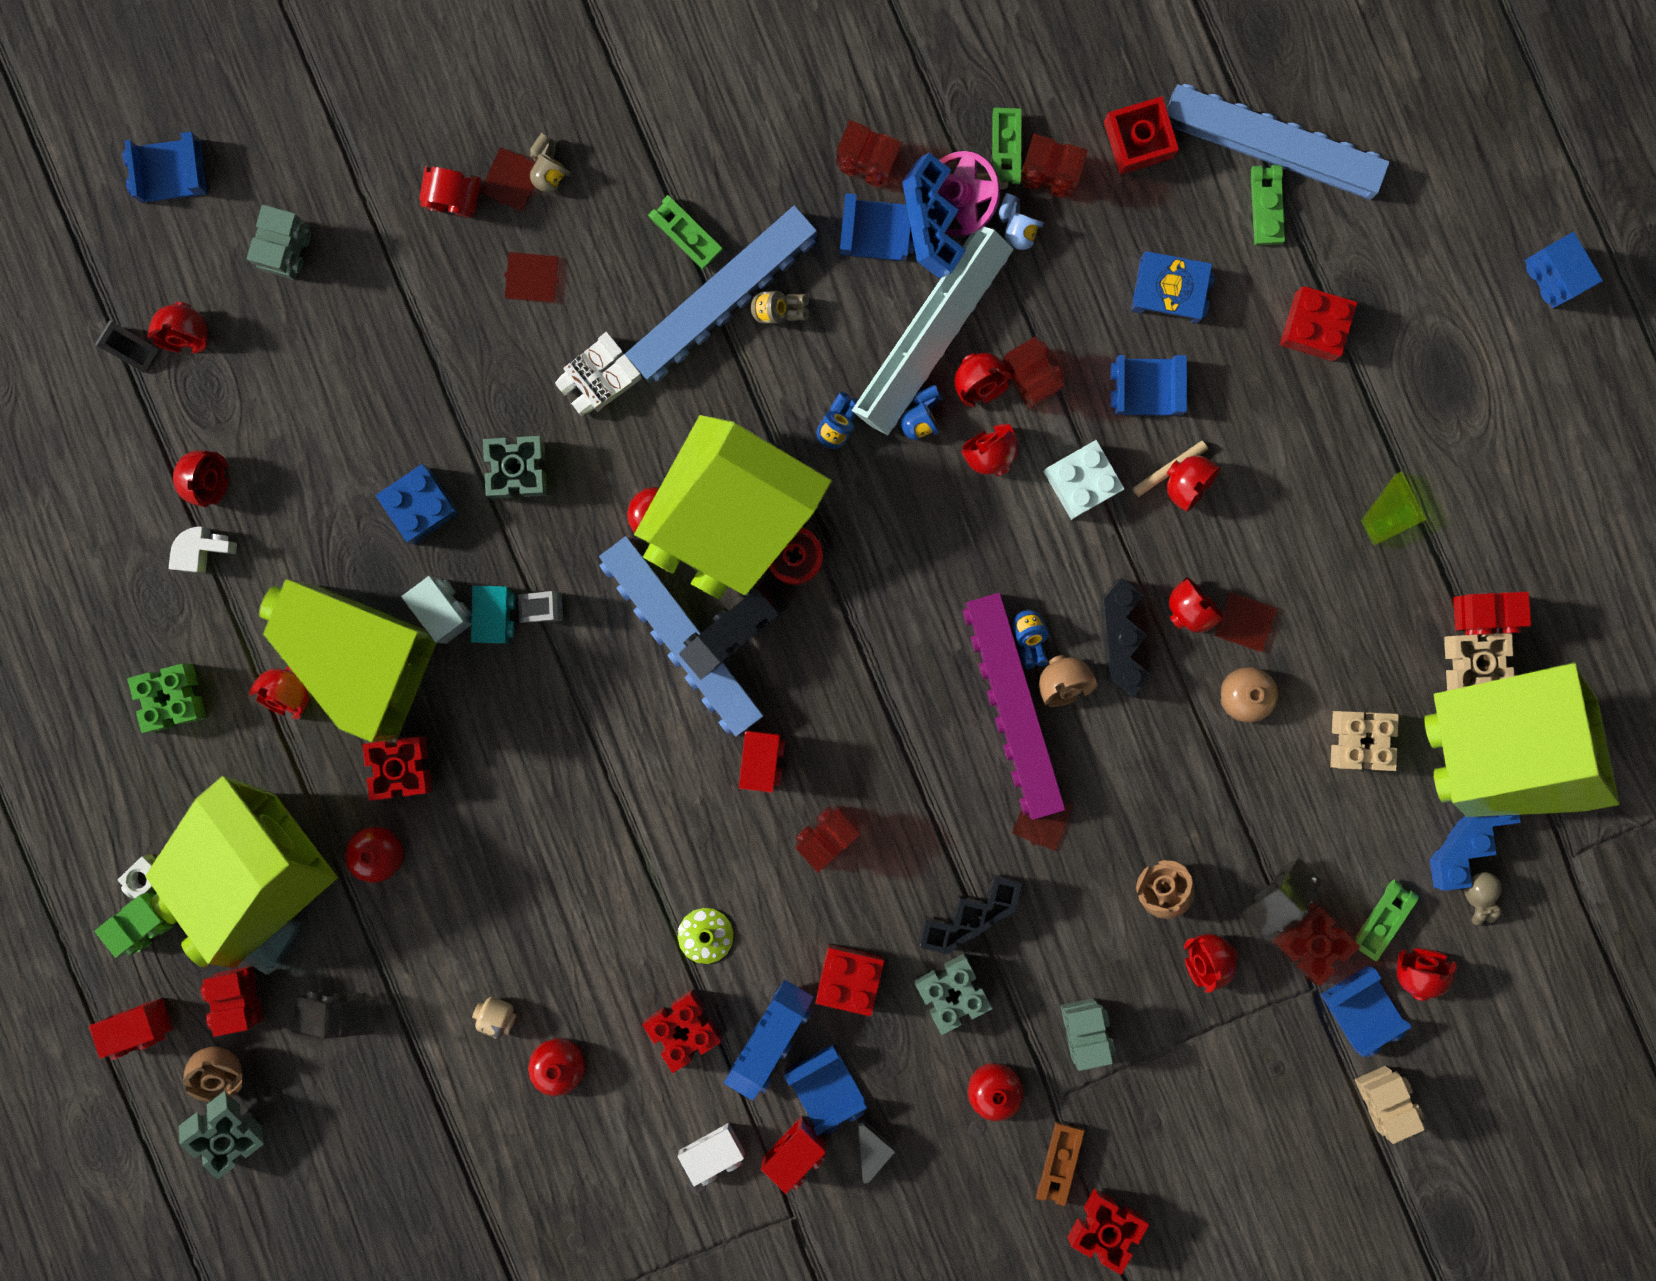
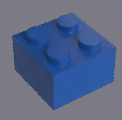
M1574 231L1524 260L1527 264L1526 270L1529 276L1536 280L1541 288L1540 294L1543 300L1550 304L1552 308L1603 281Z
M421 464L375 495L405 541L413 545L460 514L431 469L424 464Z

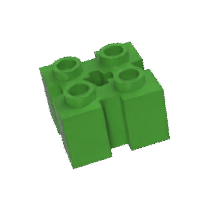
M182 663L160 669L161 673L148 672L127 678L132 699L141 701L142 710L136 711L141 733H152L175 727L174 724H186L207 718L202 696H194L192 687L198 686L193 664ZM169 694L170 700L165 702V695Z
M155 890L150 893L140 894L123 907L119 913L112 916L95 930V933L115 958L124 954L130 957L136 952H142L152 944L150 939L158 934L160 936L174 926V924H170L161 918L152 907L150 899L157 894Z

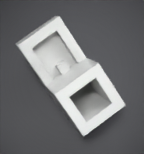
M189 528L180 533L172 544L169 569L206 573L208 551L236 554L237 543L228 541V536L211 534L210 537L211 529Z

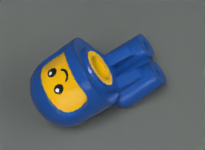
M934 385L917 392L913 398L914 404L917 406L906 411L901 417V428L904 434L911 440H919L931 433H934V435L939 434L931 410L943 398L937 386Z
M843 391L838 394L830 407V411L824 415L817 428L816 435L821 445L828 449H838L845 444L854 429L851 421H853L856 414L852 409L858 402V399H850V396Z
M1032 610L1018 613L1013 619L1012 629L1019 645L1018 654L1024 668L1029 670L1035 667V664L1039 667L1047 665L1048 659L1041 644L1048 637V630L1043 618L1039 613Z

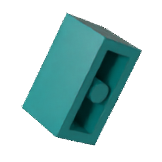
M472 586V643L510 644V638H514L515 632L514 621H510V610L515 609V593H511L510 587Z

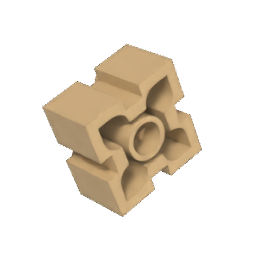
M1512 633L1444 637L1445 659L1453 660V670H1446L1447 691L1514 676V667H1506V656H1513ZM1477 660H1482L1481 667H1477Z
M1333 711L1332 733L1339 734V744L1331 745V767L1362 769V762H1364V769L1396 771L1397 748H1390V736L1397 737L1398 714L1366 713L1365 720L1364 712ZM1368 737L1366 746L1360 743L1361 738Z
M1383 1066L1354 1079L1363 1100L1368 1106V1111L1376 1130L1381 1135L1386 1136V1139L1392 1144L1425 1130L1421 1123L1424 1120L1423 1113L1418 1104H1412L1409 1094L1413 1093L1408 1080L1405 1077H1401L1397 1071L1392 1072L1391 1069Z

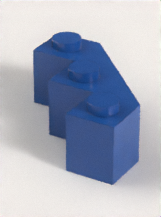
M927 153L916 160L902 183L917 262L936 277L941 278L953 272L966 250L945 234V231L959 210L937 193L951 169L931 153Z
M1520 815L1464 816L1463 819H1460L1448 834L1447 840L1441 848L1436 850L1430 858L1434 888L1446 891L1472 887L1468 859L1496 855L1493 826L1521 823Z
M784 980L773 996L763 1017L754 1028L743 1051L734 1062L724 1084L752 1101L759 1092L764 1094L772 1080L769 1075L779 1058L785 1059L790 1051L792 1044L789 1041L800 1022L805 1024L810 1017L813 1009L809 1006L814 996Z

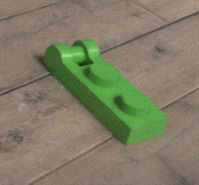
M993 108L992 166L998 175L1000 183L1001 181H1011V184H1020L1021 109ZM1001 164H1012V170L1001 169Z
M1261 165L1252 166L1251 188L1254 246L1283 244L1285 236L1282 165H1272L1271 168H1262ZM1271 179V187H1262V180Z
M667 195L661 201L663 204L657 210L653 209L648 214V217L704 270L723 249ZM672 212L675 217L668 223L664 218Z
M1395 879L1392 880L1350 945L1377 962L1416 904L1419 896L1413 891L1408 892L1403 889L1402 884ZM1395 898L1402 901L1399 908L1392 904Z

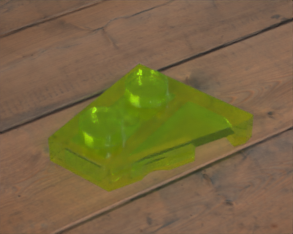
M1402 471L1393 476L1361 519L1373 545L1426 520Z

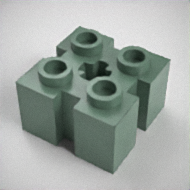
M262 205L256 224L258 228L255 238H252L247 260L263 272L295 280L296 274H299L303 267V257L299 256L301 248L307 247L310 242V226L301 221V218L295 213Z
M517 437V444H511L506 438L483 439L484 462L491 465L492 473H485L487 497L491 499L514 498V491L520 490V494L524 497L548 496L546 473L539 470V463L546 462L545 442L542 437ZM517 461L521 465V469L515 474L510 471V466H514V462Z
M964 954L944 964L946 971L936 975L933 969L914 979L915 985L925 1004L933 1002L935 1006L929 1010L941 1035L961 1026L960 1017L969 1013L971 1019H974L992 1009L980 984L972 986L971 981L976 979ZM954 988L955 992L960 990V993L957 994L958 998L955 1000L947 999L949 989Z
M1094 998L1060 1005L1071 1059L1078 1071L1113 1064L1111 1055H1115V1047L1112 1038H1109L1108 1033H1105V1027L1110 1026L1106 1009L1104 1010L1102 1005L1097 1004Z
M226 1091L207 1104V1113L203 1116L196 1112L179 1125L180 1145L194 1158L202 1155L203 1167L217 1180L236 1166V1157L240 1154L247 1158L264 1145L262 1126L248 1112L241 1115L240 1104Z

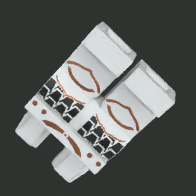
M605 332L598 338L596 343L563 368L565 373L560 376L555 384L565 396L576 387L581 391L582 395L571 404L582 417L593 409L598 412L640 381L642 377L625 354L623 355V352L609 334Z

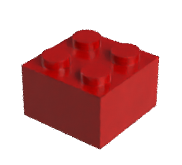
M1162 96L1108 112L1104 120L1105 129L1120 175L1171 160L1179 151Z
M1302 286L1295 292L1279 346L1332 362L1342 356L1357 302Z
M752 730L745 731L738 789L773 793L775 786L780 787L782 768H777L778 758L784 757L785 740H780L781 734Z
M828 943L816 995V1004L871 1016L884 963L883 956Z
M162 998L109 1016L88 1026L99 1058L110 1055L111 1060L125 1056L136 1049L142 1050L153 1046L165 1039V1033L173 1030Z
M801 1116L765 1153L762 1158L761 1170L785 1194L791 1188L795 1191L806 1180L804 1175L811 1167L816 1170L826 1159L824 1155L826 1153V1139L821 1134L817 1136L814 1127Z

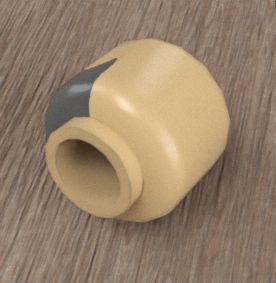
M489 997L485 1003L479 1002L472 1018L477 1019L475 1024L477 1031L499 1039L504 1034L509 1035L517 1014L513 1013L514 1007L510 1003L495 997Z

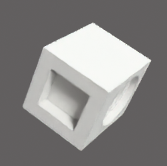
M152 854L142 856L118 879L122 885V891L131 899L136 898L140 894L150 893L155 890L148 880L145 886L138 882V874L142 872L146 875L155 862L156 858Z

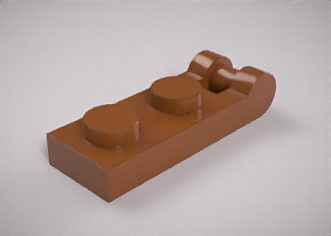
M1055 1122L1036 1199L1042 1201L1049 1199L1055 1201L1057 1205L1065 1206L1084 1134L1083 1128ZM1051 1181L1060 1183L1058 1190L1049 1188Z

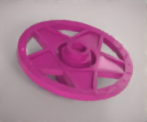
M954 152L940 159L945 165L951 161L961 159L953 175L948 174L937 192L959 210L955 217L963 229L947 228L945 234L948 236L961 237L975 233L988 223L999 203L1000 182L994 167L988 160L973 152ZM977 161L986 168L992 181L977 179ZM992 198L986 213L978 221L977 204Z

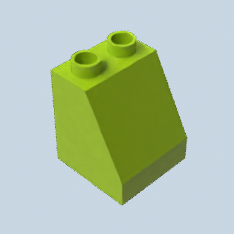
M699 415L634 535L650 544L643 558L672 574L680 561L698 570L691 584L711 596L721 600L727 588L746 595L813 514L831 480L734 422Z
M288 579L285 580L282 588L273 585L266 593L260 607V618L268 620L263 634L336 726L343 731L370 742L398 739L437 644L427 630L317 585Z
M1576 663L1434 694L1437 713L1425 715V728L1431 747L1433 749L1443 747L1446 767L1434 769L1435 786L1442 803L1452 801L1466 817L1582 812L1620 805L1598 697Z
M225 776L218 779L194 801L145 875L157 892L150 899L152 907L166 922L170 924L178 922L188 936L181 943L186 955L202 968H206L209 964L236 968L338 879L337 875L275 793Z

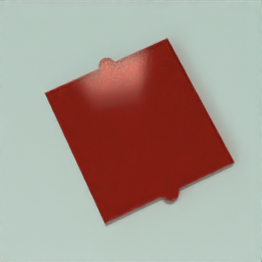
M500 147L480 192L498 200L500 205L507 204L523 211L534 187L530 179V172L535 163L525 159L523 154L516 155Z
M509 252L507 272L504 273L506 278L505 299L554 303L555 286L559 281L558 277H556L558 256Z
M1230 592L1225 607L1221 612L1224 619L1218 624L1214 636L1262 652L1268 633L1272 632L1270 627L1276 608Z
M1062 801L1065 808L1064 811L1033 820L1030 819L1029 814L1023 815L1021 809L1012 834L1029 840L1032 845L1039 844L1055 851L1073 805Z

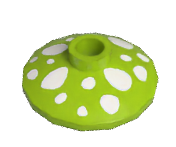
M700 908L693 910L684 917L679 926L678 941L680 949L689 959L696 963L710 964L719 961L727 955L733 944L734 932L731 922L723 913L716 909ZM702 932L709 933L710 940L708 942L701 941L700 934Z

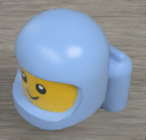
M1006 193L999 210L1002 222H1008L1004 235L1005 240L1015 249H1029L1034 244L1033 241L1038 227L1042 228L1044 222L1021 215L1020 198Z

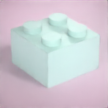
M1097 440L1043 471L1071 520L1124 490Z
M428 576L401 596L436 643L447 644L471 626L472 621L469 617L472 616V613L463 602L459 603L452 596L455 590L446 579L442 580L441 578Z

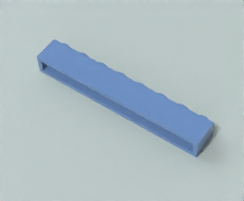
M1177 84L1167 107L1171 126L1174 129L1270 164L1282 165L1284 169L1369 200L1378 194L1389 161L1382 159L1383 157L1378 153H1365L1357 150L1356 146L1351 143H1337L1329 140L1330 137L1326 134L1319 132L1313 134L1304 131L1303 127L1299 124H1285L1277 121V118L1271 114L1252 112L1250 107L1244 104H1230L1225 102L1224 98L1219 95L1200 93L1192 85L1183 84L1181 86Z
M793 206L626 352L625 356L649 384L653 380L656 382L660 381L668 374L667 368L671 364L682 362L690 354L688 350L695 343L701 345L710 337L711 333L709 331L716 325L719 327L724 325L732 317L730 313L736 307L743 308L752 300L753 296L751 294L759 287L763 290L774 280L772 276L780 269L782 271L788 269L795 262L794 256L800 251L805 253L811 249L816 243L814 240L817 237L816 229Z
M627 536L599 556L603 561L599 565L609 579L614 576L620 585L616 587L626 601L631 598L637 606L633 610L643 623L648 621L654 628L650 632L660 646L663 643L666 644L671 651L668 654L670 660L677 668L682 665L688 673L684 678L694 691L697 688L701 690L705 696L701 699L711 713L715 710L722 718L719 724L728 735L733 732L735 736H738L764 716L724 663H721L713 672L700 680L681 658L679 653L686 647L683 642L693 633L697 632L700 635L701 632Z

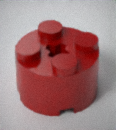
M425 166L419 198L421 207L440 213H445V209L448 208V212L455 213L457 216L472 218V214L476 213L481 178L471 175V178L464 177L463 172Z
M801 527L769 566L772 574L781 582L789 585H801L812 580L820 571L823 562V551L819 540L811 531ZM795 549H798L799 555L803 558L802 560H796L795 563H791V559L787 554L788 552L793 553Z

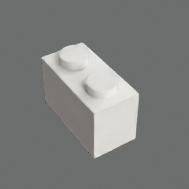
M727 1123L680 1149L677 1157L693 1186L700 1183L702 1186L713 1182L717 1178L716 1174L726 1169L727 1172H730L742 1165L741 1160L744 1159L745 1151L732 1127Z

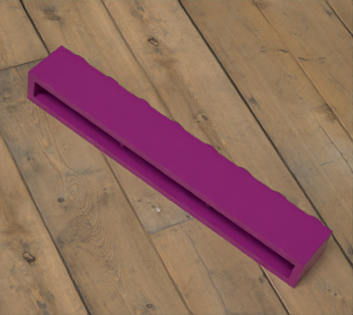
M1000 592L966 602V609L962 610L964 620L967 626L972 625L974 636L970 637L974 652H980L982 663L978 664L982 679H988L991 689L986 691L991 707L996 706L999 717H995V723L999 734L1004 733L1007 744L1003 745L1007 761H1013L1015 771L1011 772L1015 788L1020 787L1023 798H1020L1019 802L1023 815L1028 814L1029 818L1033 820L1064 811L1065 808Z

